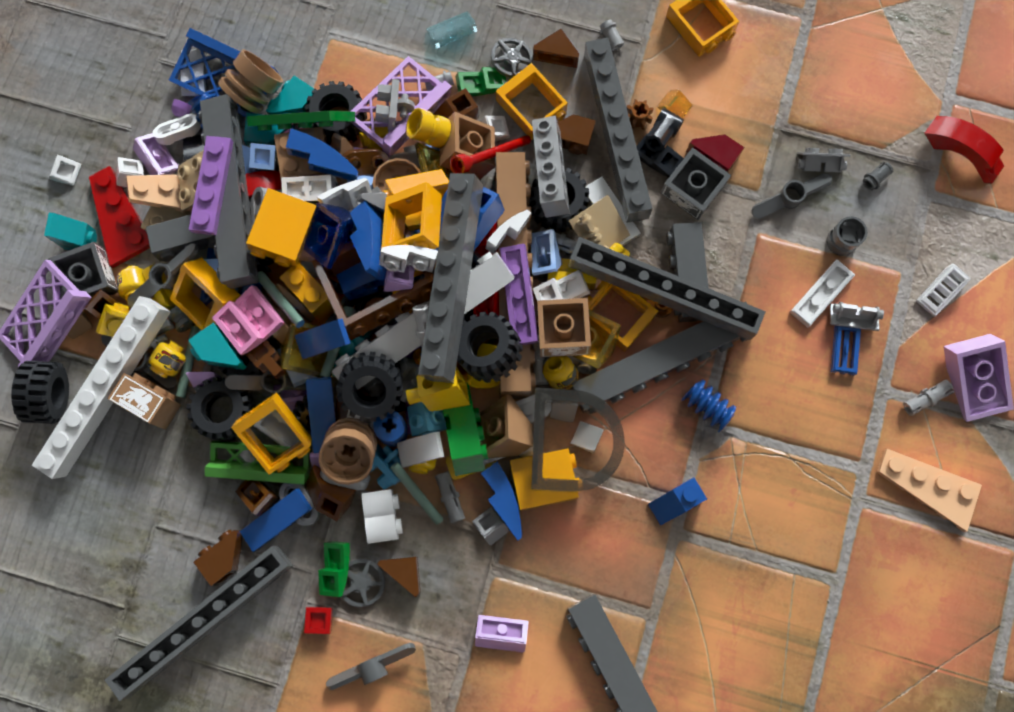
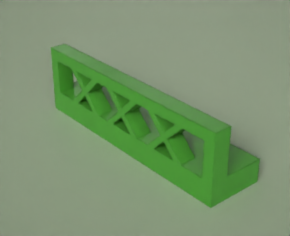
M216 440L210 442V462L205 466L206 477L303 485L309 477L310 451L304 456L303 466H294L289 461L290 465L279 473L276 470L269 475L260 463H256L258 462L257 459L253 462H246L239 455L242 451L249 450L244 443ZM264 445L269 452H275L278 456L290 448L289 446ZM217 448H226L232 457L228 460L217 459Z

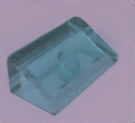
M466 11L426 28L435 49L477 32V25L469 12Z

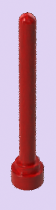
M525 135L470 156L458 154L450 159V168L453 173H468L472 165L496 157V152H509L530 144L531 137Z

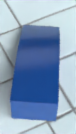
M290 129L286 144L287 154L309 159V170L350 181L358 180L356 168L338 151L309 134Z
M364 200L350 212L357 228L350 235V238L365 271L383 281L386 277L387 269L379 265L384 220L380 211Z
M342 318L295 335L302 359L350 344Z
M496 462L481 473L495 493L488 501L518 541L522 538L518 504L506 474L499 463Z

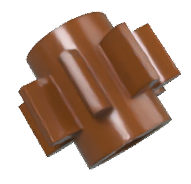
M634 99L633 106H626L632 129L641 127L643 130L646 122L652 123L653 117L650 115L653 113L654 108H649L647 100L638 102Z

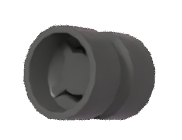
M854 216L841 219L827 235V246L830 251L839 256H846L852 253L866 240L868 232L865 223Z

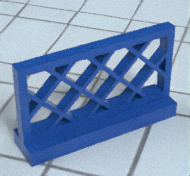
M189 28L186 35L188 40L169 81L198 95L216 93L218 97L220 96L219 92L223 90L221 87L216 86L214 76L225 73L227 69H236L233 61L240 51ZM191 48L199 49L202 58L190 62L188 55ZM216 58L220 59L224 68L211 72L208 61ZM204 62L208 74L196 78L192 66ZM189 67L193 79L186 82L178 80L177 78L181 70ZM210 78L214 89L206 92L201 91L197 81ZM195 83L196 88L189 84ZM237 104L238 114L246 117L248 112L242 110V107Z

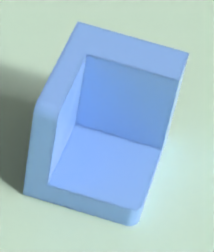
M251 143L249 168L276 171V146Z

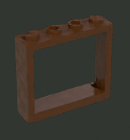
M405 223L404 238L412 236ZM352 240L312 261L337 318L343 319L350 340L361 335L363 336L366 332L388 323L391 319L403 313L411 311L416 305L430 301L434 276L431 272L422 271L425 278L414 283L412 289L400 290L347 318L330 278L361 262Z

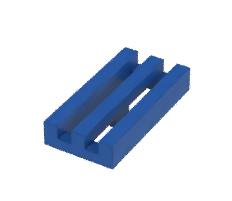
M834 326L831 361L832 373L839 372L840 374L857 375L861 329ZM842 330H843V331H844V334H843L842 358H841V367H839L840 345H841V333H842ZM851 331L853 332L851 366L850 368H847L849 337Z

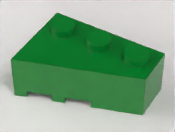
M468 383L467 389L470 405L443 410L455 476L484 471V460L488 459L486 444H480V441H484L485 438L482 426H477V423L481 422L479 408L473 407Z

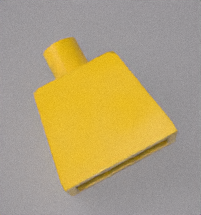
M457 367L454 383L428 381L422 376L417 375L418 387L406 390L407 401L410 405L422 402L429 411L470 405L467 382Z

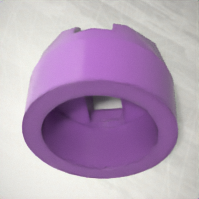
M174 99L171 110L176 117H181L189 114L192 106Z

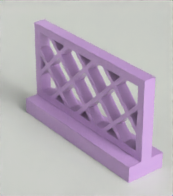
M409 56L380 83L389 85L392 83V79L399 80V83L401 82V91L398 92V97H401L402 94H408L409 97H418L419 103L415 106V109L422 108L433 114L450 97L452 88L446 81L441 83ZM410 66L416 71V76L403 77V70ZM404 82H417L418 91H405ZM420 82H429L435 88L431 91H421ZM377 85L350 111L355 112V116L360 112H370V121H360L355 117L356 122L351 123L378 144L382 151L390 158L409 139L406 134V125L411 113L407 114V118L395 122V130L388 129V134L383 139L374 132V127H388V123L374 121L373 112H376V106H372V100L377 97Z
M44 260L0 329L1 341L20 361L18 367L24 361L49 362L84 310V307L92 298L86 291H79L51 260ZM48 271L52 273L51 284H46V274ZM60 286H64L67 289L62 299L60 297ZM52 287L53 301H47V288ZM39 289L40 302L34 303V293ZM53 304L54 311L48 319V305ZM40 306L41 320H35L34 307ZM24 308H27L26 322H22V312ZM41 323V331L36 337L35 324ZM23 325H28V339H23ZM12 327H15V340L8 336ZM29 342V349L25 354L23 343Z

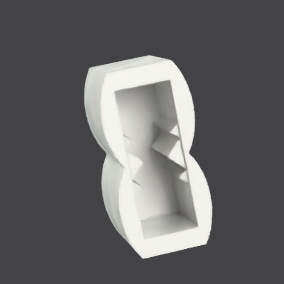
M392 489L361 493L367 543L398 540L399 534H403L402 521L396 518L395 509H400L398 494H393Z

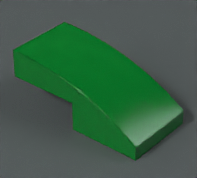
M482 67L480 72H457L455 76L458 92L466 88L472 97L496 93V90L506 83V77L500 74L494 67Z
M335 541L324 543L325 568L318 570L319 595L343 596L349 570L350 543Z

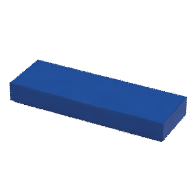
M332 377L311 378L305 381L313 453L320 452L326 432L336 422Z
M299 488L295 489L247 525L240 533L252 552H255L313 508Z

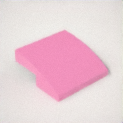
M253 285L235 302L229 301L212 317L240 355H244L260 345L285 324L284 320L257 286Z

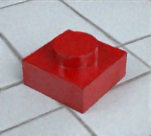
M306 607L304 633L331 634L333 608Z

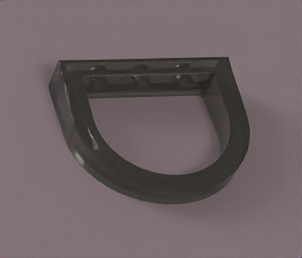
M535 388L532 491L579 493L595 489L604 484L620 465L625 447L623 427L615 411L601 398L588 392ZM547 403L587 406L598 412L606 420L613 437V450L609 461L602 470L589 478L580 480L543 478Z

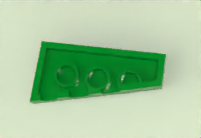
M318 111L247 116V125L257 126L258 131L272 130V126H278V130L292 129V125L297 124L298 128H313V124L319 123V127H334L336 122H356L355 112Z

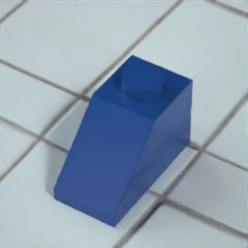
M693 477L648 503V506L661 526L707 500V497Z

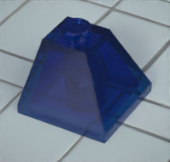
M317 203L303 250L326 268H332L353 228L354 222L350 212L343 207Z

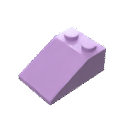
M987 334L943 346L946 368L966 422L1014 409L1004 340L992 334Z

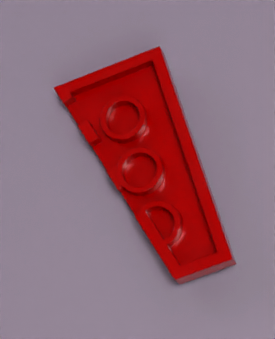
M108 166L89 176L109 265L115 268L148 250L150 244L147 230L140 228L142 221L133 204L129 202L124 188L117 185V175L113 168Z

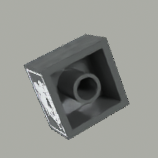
M692 148L664 183L661 194L699 220L725 187L731 175Z
M92 242L48 258L79 291H86L92 298L100 289L110 296L118 293V287L112 268L109 265L106 250L97 243ZM60 286L61 299L67 291L64 286Z

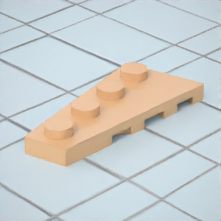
M177 174L126 176L129 202L159 208L169 207L174 208L175 211H181V202L179 200L180 183ZM190 207V208L186 209L185 211H191V212H192L193 207Z
M884 449L876 473L901 490L914 496L923 505H927L936 511V514L955 524L961 531L968 532L981 490V484L895 451Z

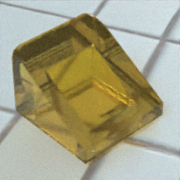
M679 89L670 90L657 105L661 111L663 108H666L681 118L693 106Z

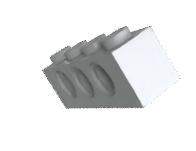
M556 116L532 120L540 204L545 217L570 214L561 132Z

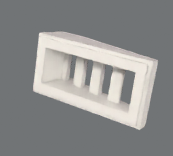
M951 264L940 273L916 302L935 317L971 278L955 264ZM941 282H945L952 290L950 291ZM936 288L945 298H942L934 289ZM928 295H930L935 301L939 303L938 306H936L927 298Z

